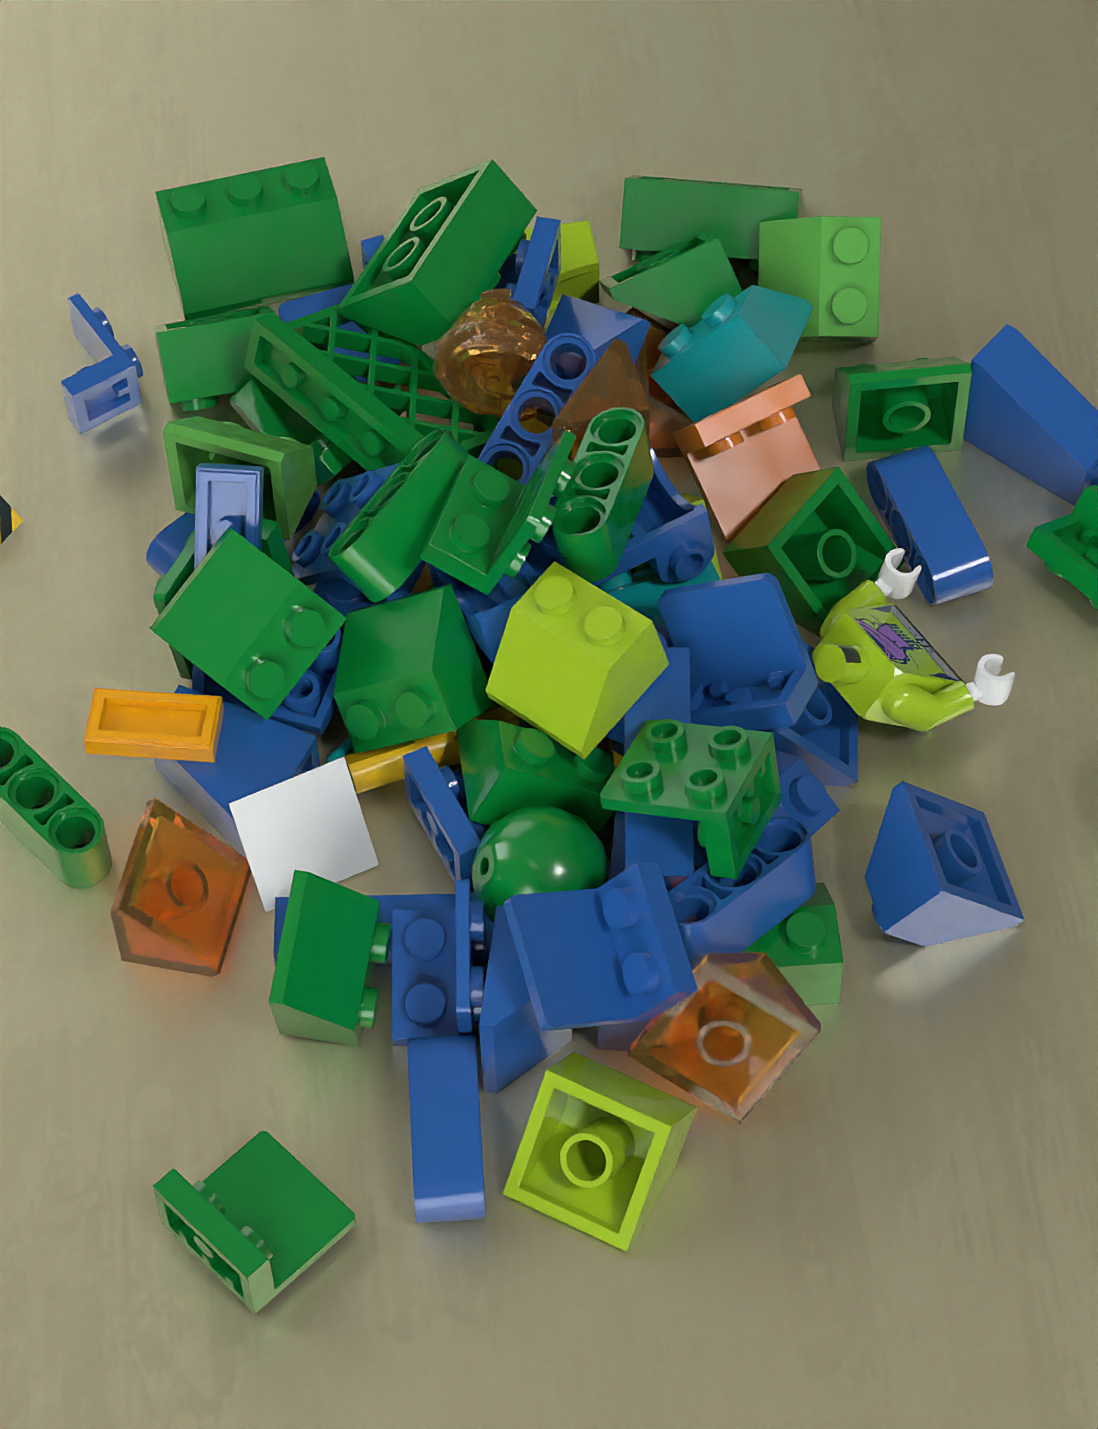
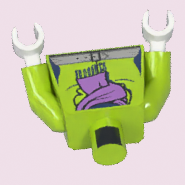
M902 548L893 549L886 555L875 582L865 580L831 608L820 628L821 642L812 652V662L815 664V670L819 678L824 682L831 683L859 716L866 720L907 727L920 732L930 731L974 709V701L976 700L992 706L1003 704L1011 693L1015 678V672L998 676L1004 658L999 654H987L978 662L974 681L966 684L895 603H887V596L894 599L907 597L912 592L922 567L920 565L909 573L896 570L905 554V550Z

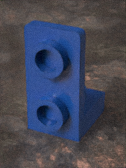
M76 293L67 298L73 331L96 364L80 369L74 375L62 380L61 384L68 418L77 431L82 434L142 403L138 378L143 376V369L134 350L128 344L121 347L115 340L112 327L104 312L99 307L92 310L81 295Z

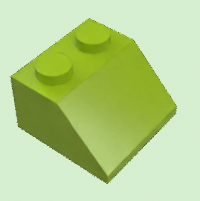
M554 561L511 608L485 691L490 699L585 759L669 665V661L652 620Z
M573 1052L546 1069L503 1194L627 1252L632 1247L676 1167L697 1107Z

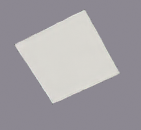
M344 757L229 803L265 912L275 909V897H289L294 870L307 871L337 883L379 865Z

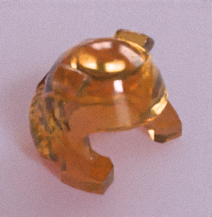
M493 289L482 292L480 300L472 303L471 307L464 310L452 327L434 343V374L451 397L473 413L497 415L502 418L518 391L513 390L511 384L514 380L529 372L542 348L547 343V338L540 322L529 310L524 308L523 304L516 300H511V289ZM536 405L527 408L522 413L520 422L537 417Z

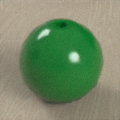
M548 805L527 806L517 809L494 822L481 839L472 864V881L476 900H484V914L494 924L496 907L504 906V902L513 895L599 888L609 881L608 858L604 844L579 816Z

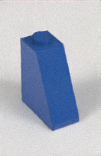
M1006 324L971 360L972 376L963 439L1075 507L1084 488L1091 485L1098 486V410L1017 329Z
M178 685L174 692L206 695L182 685ZM223 701L224 714L215 763L155 758L154 761L156 769L248 862L229 803L320 767L317 736L270 718L266 720L257 713Z

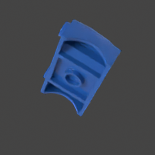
M651 446L650 450L654 465L653 478L619 565L605 579L591 583L594 586L646 561L656 571L662 581L672 583L691 580L703 573L714 556L715 547L708 511L702 504L698 506L692 505L680 495L663 470ZM552 495L549 504L555 506L558 498ZM550 525L539 543L528 539L527 542L531 544V548L516 576L512 579L503 574L489 595L427 563L435 588L448 584L452 585L471 637L493 664L511 608L554 561L561 565L552 525Z

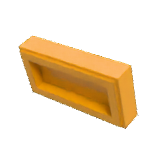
M94 688L84 736L86 754L215 763L224 714L222 696Z

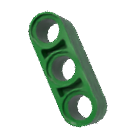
M626 407L611 408L593 417L573 462L576 463L575 470L554 506L557 508V512L551 525L561 566L589 583L605 579L619 565L654 474V465L645 421L639 412Z
M445 427L432 431L411 449L330 548L329 558L373 603L379 602L391 595L422 561L419 557L456 475L469 455Z
M0 727V767H2L0 768V822L67 886L82 889L93 887L102 882L112 867V857L102 817L17 733L9 728ZM45 805L38 809H31L35 806ZM87 844L79 849H70L76 845Z

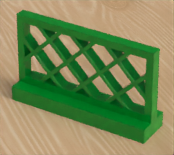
M340 304L287 323L273 312L254 318L244 368L367 471L401 463L420 440L440 427H445L469 455L478 459L503 416L415 344L345 318L337 310ZM353 322L367 334L338 329L336 327ZM310 342L326 345V351L317 349ZM338 347L368 353L367 359L334 353V348ZM379 355L399 359L408 367L376 361V358ZM350 375L366 378V384L358 383ZM375 380L408 386V392L375 386ZM417 388L440 392L448 400L417 394ZM390 408L407 411L406 418L398 416ZM416 413L449 419V426L416 420ZM459 422L480 425L487 432L482 433L458 428Z

